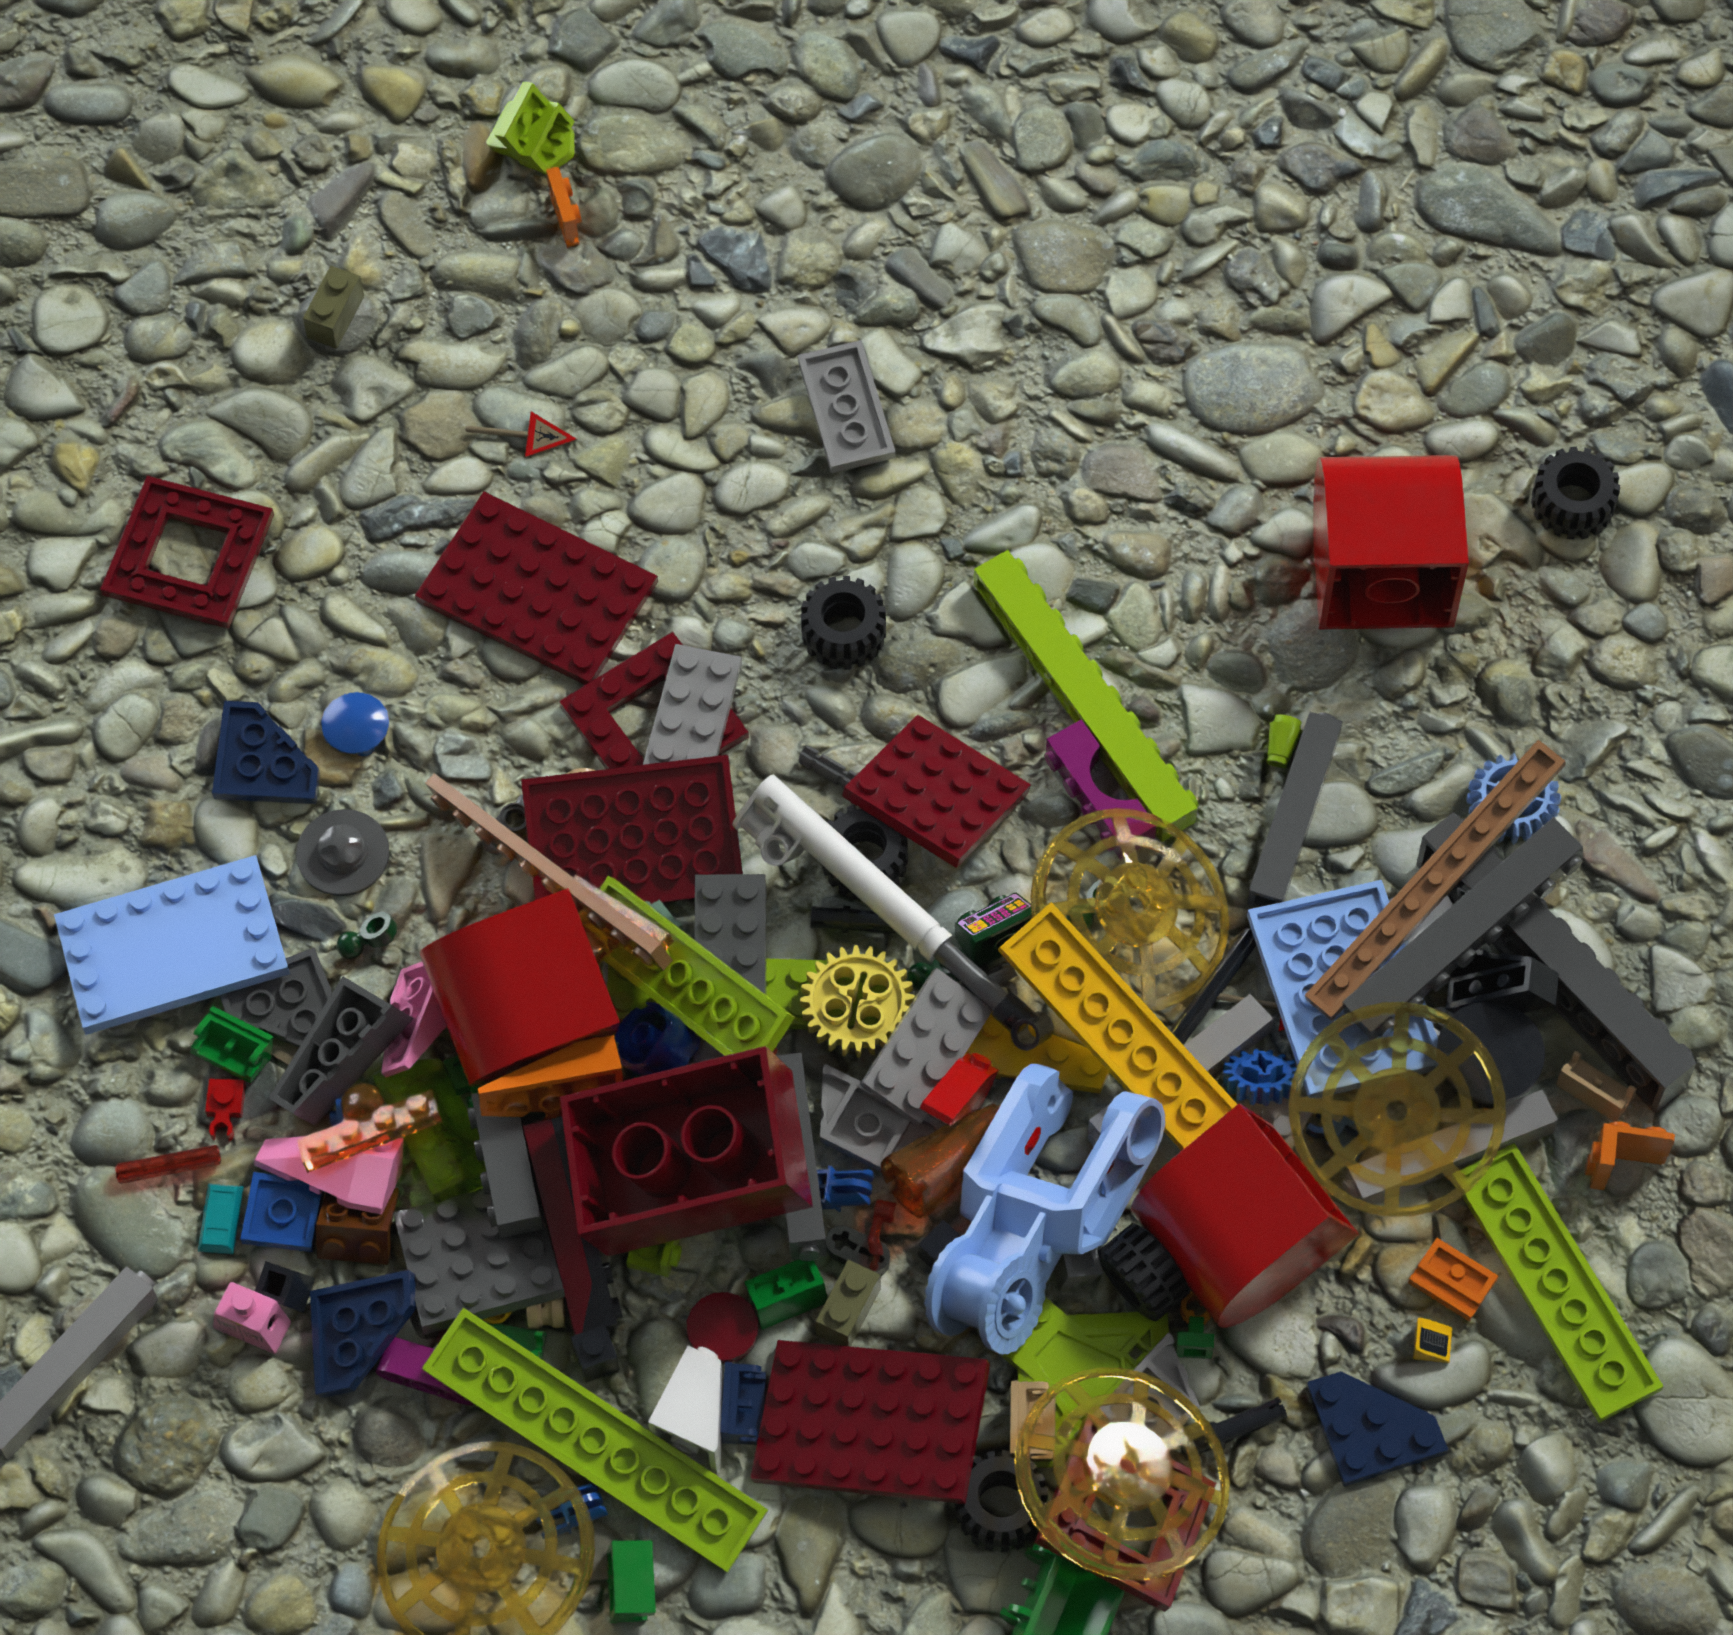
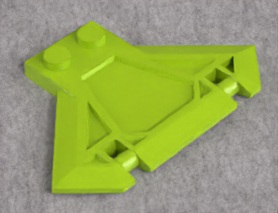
M1045 1297L1042 1304V1313L1038 1317V1324L1033 1328L1032 1335L1026 1339L1025 1344L1010 1354H999L1017 1369L1018 1382H1048V1387H1055L1056 1389L1055 1461L1033 1462L1037 1468L1065 1467L1076 1439L1074 1434L1080 1429L1083 1419L1088 1414L1092 1415L1169 1332L1167 1313L1156 1322L1144 1317L1139 1312L1066 1315ZM1137 1347L1142 1353L1134 1360L1129 1354ZM1066 1425L1071 1432L1063 1438L1058 1432Z

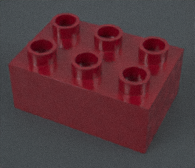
M766 1046L560 1097L578 1235L606 1256L813 1207L793 1073Z

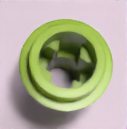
M1279 714L1275 715L1273 722H1270L1267 759L1269 765L1278 768L1287 767L1288 761L1303 733L1301 729L1302 722L1299 719Z

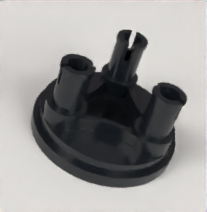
M1478 1002L1461 1008L1446 1021L1438 1038L1436 1055L1439 1069L1447 1083L1463 1097L1479 1103V1110L1482 1114L1520 1098L1535 1085L1544 1065L1545 1048L1538 1028L1523 1012L1510 1005Z

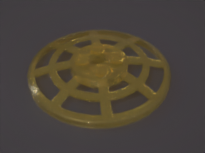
M1113 808L1099 810L1081 816L1065 826L1048 843L1038 860L1032 879L1030 895L1032 918L1049 904L1046 902L1048 874L1053 859L1059 852L1076 864L1068 882L1067 901L1054 902L1053 904L1064 916L1070 915L1073 926L1113 969L1122 973L1141 976V997L1139 998L1151 1011L1166 1009L1181 1003L1200 990L1222 960L1229 930L1228 904L1223 885L1213 864L1203 850L1186 833L1172 823L1153 814L1135 809ZM1126 817L1155 825L1171 834L1176 840L1169 849L1164 844L1153 839L1131 835ZM1106 818L1112 819L1117 836L1100 840L1085 852L1067 841L1073 833L1087 824ZM1135 845L1149 848L1164 856L1156 869L1139 863ZM1120 846L1125 864L1114 868L1112 871L1095 859L1104 850ZM1186 849L1196 857L1205 870L1213 886L1215 896L1202 895L1194 874L1181 859ZM1175 866L1186 879L1192 895H1179L1175 893L1167 879ZM1085 870L1101 880L1097 887L1095 898L1079 899L1080 883ZM1130 897H1136L1142 902L1144 907L1143 913L1136 912L1131 908ZM1178 909L1195 910L1194 926L1189 939L1175 926ZM1204 910L1219 911L1220 918L1219 941L1210 962L1196 948L1204 928ZM1082 914H1097L1101 925L1107 932L1099 943L1088 930ZM1167 936L1180 951L1170 959L1154 963L1153 944ZM1118 942L1132 947H1139L1140 964L1125 961L1110 952ZM1188 958L1200 975L1184 988L1168 995L1156 997L1155 975L1173 970Z
M1381 1002L1360 1007L1341 1016L1324 1028L1310 1043L1300 1059L1292 1079L1289 1096V1124L1294 1145L1303 1164L1315 1181L1333 1197L1352 1208L1368 1214L1390 1218L1414 1217L1432 1213L1454 1203L1468 1193L1485 1175L1495 1159L1503 1138L1506 1120L1505 1092L1501 1076L1491 1054L1479 1038L1464 1024L1448 1014L1425 1005L1408 1002ZM1381 1015H1395L1393 1037L1374 1039L1351 1050L1338 1035L1345 1028L1364 1019ZM1409 1016L1420 1017L1437 1023L1456 1034L1463 1043L1447 1057L1442 1051L1426 1042L1408 1038ZM1328 1044L1341 1061L1335 1066L1328 1077L1322 1099L1301 1097L1302 1085L1310 1065L1318 1052ZM1393 1048L1392 1067L1378 1071L1373 1075L1359 1060L1374 1051ZM1407 1049L1425 1054L1439 1065L1426 1077L1406 1069ZM1473 1053L1481 1062L1489 1079L1494 1099V1109H1472L1469 1088L1458 1067ZM1347 1069H1349L1362 1084L1354 1102L1333 1100L1338 1082ZM1448 1076L1451 1077L1456 1086L1461 1108L1440 1107L1434 1088ZM1392 1102H1401L1407 1109V1115L1401 1121H1393L1387 1116L1386 1107ZM1300 1111L1321 1114L1324 1134L1335 1156L1320 1168L1312 1159L1305 1144L1300 1125ZM1332 1115L1353 1116L1359 1135L1344 1148L1335 1133ZM1438 1122L1460 1123L1454 1143L1449 1151L1444 1154L1431 1140ZM1471 1123L1493 1124L1492 1136L1486 1152L1476 1169L1467 1178L1452 1162L1458 1157L1467 1141ZM1368 1146H1371L1375 1150L1387 1154L1386 1174L1369 1170L1356 1162L1354 1158ZM1420 1149L1433 1163L1431 1167L1418 1173L1400 1175L1401 1155ZM1346 1166L1350 1171L1365 1180L1385 1185L1384 1206L1357 1199L1338 1188L1329 1179ZM1442 1172L1456 1187L1447 1195L1429 1203L1411 1207H1399L1400 1186L1422 1183Z
M1101 1367L1083 1370L1063 1378L1048 1388L1031 1407L1021 1425L1016 1441L1014 1464L1016 1482L1022 1502L1032 1522L1045 1539L1062 1555L1079 1566L1102 1576L1121 1580H1148L1163 1577L1184 1568L1198 1558L1214 1540L1224 1521L1229 1503L1230 1481L1227 1461L1221 1443L1208 1420L1189 1399L1164 1381L1143 1372L1124 1368ZM1095 1377H1119L1133 1380V1395L1112 1393L1091 1398L1078 1382ZM1149 1386L1159 1390L1178 1403L1191 1415L1195 1423L1183 1427L1171 1413L1158 1404L1149 1401ZM1065 1390L1079 1406L1065 1418L1056 1437L1034 1433L1036 1423L1045 1407L1059 1393ZM1112 1404L1131 1405L1130 1422L1112 1424L1099 1407ZM1146 1411L1161 1418L1174 1432L1160 1439L1154 1432L1144 1427ZM1084 1415L1088 1416L1099 1431L1089 1444L1068 1439L1074 1425ZM1204 1435L1212 1447L1218 1465L1221 1484L1220 1491L1202 1482L1201 1461L1193 1440ZM1184 1445L1190 1461L1191 1477L1173 1470L1170 1451ZM1031 1448L1053 1451L1054 1475L1062 1494L1044 1505L1037 1494L1032 1478L1030 1464ZM1065 1454L1083 1458V1470L1086 1480L1074 1487L1069 1480L1066 1470ZM1120 1459L1130 1460L1136 1467V1473L1128 1474L1124 1472L1120 1466ZM1169 1485L1189 1492L1182 1508L1173 1517L1169 1515L1161 1500ZM1094 1493L1104 1503L1113 1507L1111 1521H1106L1095 1514L1082 1500ZM1200 1497L1217 1506L1216 1513L1207 1531L1194 1545L1186 1550L1177 1528L1191 1515ZM1071 1507L1075 1514L1086 1524L1107 1535L1102 1556L1094 1554L1074 1542L1056 1525L1052 1518ZM1148 1507L1158 1524L1147 1528L1125 1527L1129 1511H1140ZM1164 1536L1173 1555L1172 1558L1148 1564H1128L1116 1561L1122 1540L1147 1541Z
M486 1441L466 1444L444 1452L428 1461L416 1471L398 1491L387 1510L380 1530L377 1548V1571L382 1594L391 1614L408 1635H426L405 1615L420 1600L435 1614L456 1623L454 1635H470L471 1626L495 1625L513 1617L516 1618L526 1635H555L574 1614L586 1592L593 1570L595 1555L594 1528L589 1509L580 1490L570 1477L549 1458L530 1448L508 1442ZM483 1451L499 1452L492 1472L468 1473L448 1481L440 1466L450 1459L468 1453ZM513 1456L524 1457L541 1466L557 1480L561 1487L541 1498L528 1484L507 1475ZM428 1474L436 1491L419 1508L410 1528L392 1526L394 1517L405 1497L418 1481ZM488 1483L482 1503H474L464 1507L455 1493V1490L470 1484ZM503 1485L520 1492L531 1504L516 1514L511 1515L505 1509L498 1506ZM442 1500L451 1516L444 1523L440 1532L422 1530V1525L428 1514ZM569 1500L575 1510L579 1525V1559L557 1554V1531L550 1510ZM538 1517L541 1519L545 1533V1551L526 1548V1538L522 1527ZM480 1539H487L490 1543L489 1552L484 1557H474L472 1553L474 1544ZM388 1541L406 1543V1566L413 1587L398 1600H396L391 1590L387 1574L386 1550ZM417 1545L436 1547V1557L439 1566L422 1579L417 1564ZM523 1563L540 1566V1571L533 1584L520 1597L511 1581L517 1576ZM553 1569L575 1574L572 1586L562 1604L545 1623L539 1626L528 1610V1607L546 1587ZM448 1579L462 1590L458 1611L441 1604L430 1592ZM498 1591L507 1604L505 1608L491 1613L473 1614L477 1594H488Z

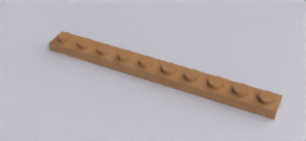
M1538 739L1305 994V999L1333 1021L1343 1010L1342 1002L1389 960L1565 767V760Z
M434 773L425 782L433 793L430 799L438 808L444 812L448 808L452 810V816L466 829L470 825L475 828L474 833L487 845H490L492 842L498 845L496 847L497 851L508 861L518 860L520 862L518 866L532 879L536 876L543 879L541 884L550 893L553 894L569 888L578 913L584 910L588 914L586 916L587 919L599 930L602 931L605 927L611 931L609 935L621 947L626 948L630 945L634 948L633 954L647 966L653 963L664 971L673 961L657 940Z

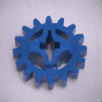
M1254 1049L1253 1054L1240 1051V1058L1230 1056L1229 1062L1224 1063L1222 1086L1227 1087L1229 1095L1237 1094V1101L1248 1099L1250 1105H1254L1257 1102V1104H1263L1264 1106H1268L1270 1101H1274L1280 1105L1283 1098L1291 1100L1293 1092L1299 1091L1300 1069L1295 1067L1296 1062L1294 1060L1286 1061L1285 1054L1274 1056L1273 1050L1265 1052Z

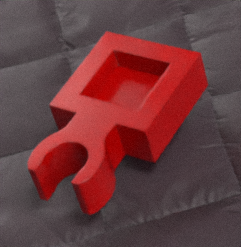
M209 1078L205 1113L207 1117H215L209 1127L212 1140L216 1139V1131L222 1127L228 1129V1141L233 1139L234 1128L231 1119L242 1118L246 1090L244 1080Z

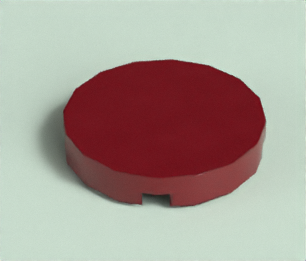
M730 1292L712 1293L701 1298L691 1308L687 1319V1338L691 1347L695 1349L705 1347L716 1353L722 1364H725V1362L734 1363L743 1359L755 1346L758 1336V1317L752 1305L743 1297Z

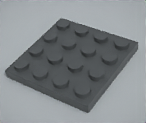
M483 1189L394 1213L407 1270L415 1273V1302L424 1335L448 1329L462 1308H465L482 1320L565 1297L540 1202L539 1208L544 1229L501 1238L498 1226L492 1228L490 1226L487 1206L493 1205L491 1193L484 1195Z

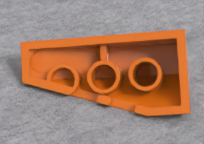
M614 1035L578 1041L479 1087L478 1095L481 1116L524 1117L529 1112H545L546 1118H556L562 1113L561 1096L623 1081L622 1066Z

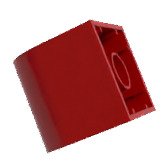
M1456 455L1319 457L1317 459L1313 497V540L1319 630L1454 628L1469 565L1463 482L1460 463Z
M569 888L470 924L437 939L419 952L470 1087L486 1085L578 1041L614 1035L615 1038L620 1021Z
M1240 1103L1166 1163L1143 1186L1131 1205L1132 1215L1143 1228L1154 1235L1169 1251L1177 1267L1183 1273L1182 1277L1186 1280L1188 1287L1221 1328L1238 1325L1270 1307L1359 1235L1275 1127Z

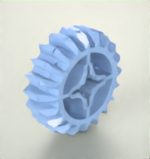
M1515 753L1510 755L1509 761H1506L1500 754L1497 756L1495 763L1487 760L1484 763L1483 769L1478 768L1475 771V779L1469 782L1468 789L1470 792L1466 798L1467 804L1471 805L1469 807V814L1519 761ZM1551 781L1538 795L1539 797H1536L1521 814L1527 817L1517 818L1498 839L1499 843L1504 840L1505 836L1510 837L1513 845L1517 843L1519 837L1526 841L1550 819L1558 817L1560 808L1557 805L1561 802V794L1557 793L1559 788L1558 781Z

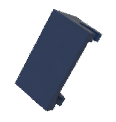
M725 1362L720 1429L721 1442L723 1444L757 1445L764 1411L766 1372H761L762 1367L759 1365Z

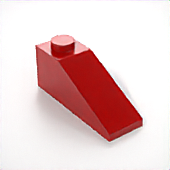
M968 1053L954 1063L922 1101L919 1108L948 1125H952L982 1107L999 1070L991 1066L992 1062L987 1057L978 1053H972V1055Z

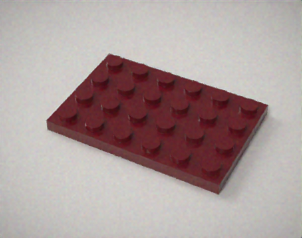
M483 491L415 594L416 602L586 685L596 679L657 585L658 576Z
M728 755L521 779L528 844L594 894H597L606 878L610 876L643 901H649L651 904L658 900L662 903L695 899V875L743 874L738 830L732 825L736 814ZM539 876L533 879L535 900L552 894L541 884L543 879Z
M778 1340L750 1478L754 1483L966 1504L990 1363L988 1359Z

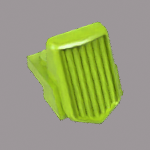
M523 81L513 101H509L505 105L487 139V145L493 151L515 159L521 165L547 175L546 169L557 166L560 168L574 157V131L572 126L575 121L559 103L548 101L533 83Z

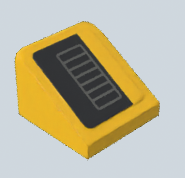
M1417 1318L1413 1359L1449 1363L1452 1327L1426 1318Z

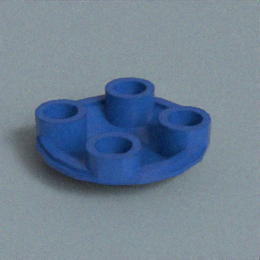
M360 692L343 694L333 700L324 711L321 721L324 740L340 752L357 754L363 757L372 754L374 748L380 744L387 734L389 727L388 712L381 701L370 694Z

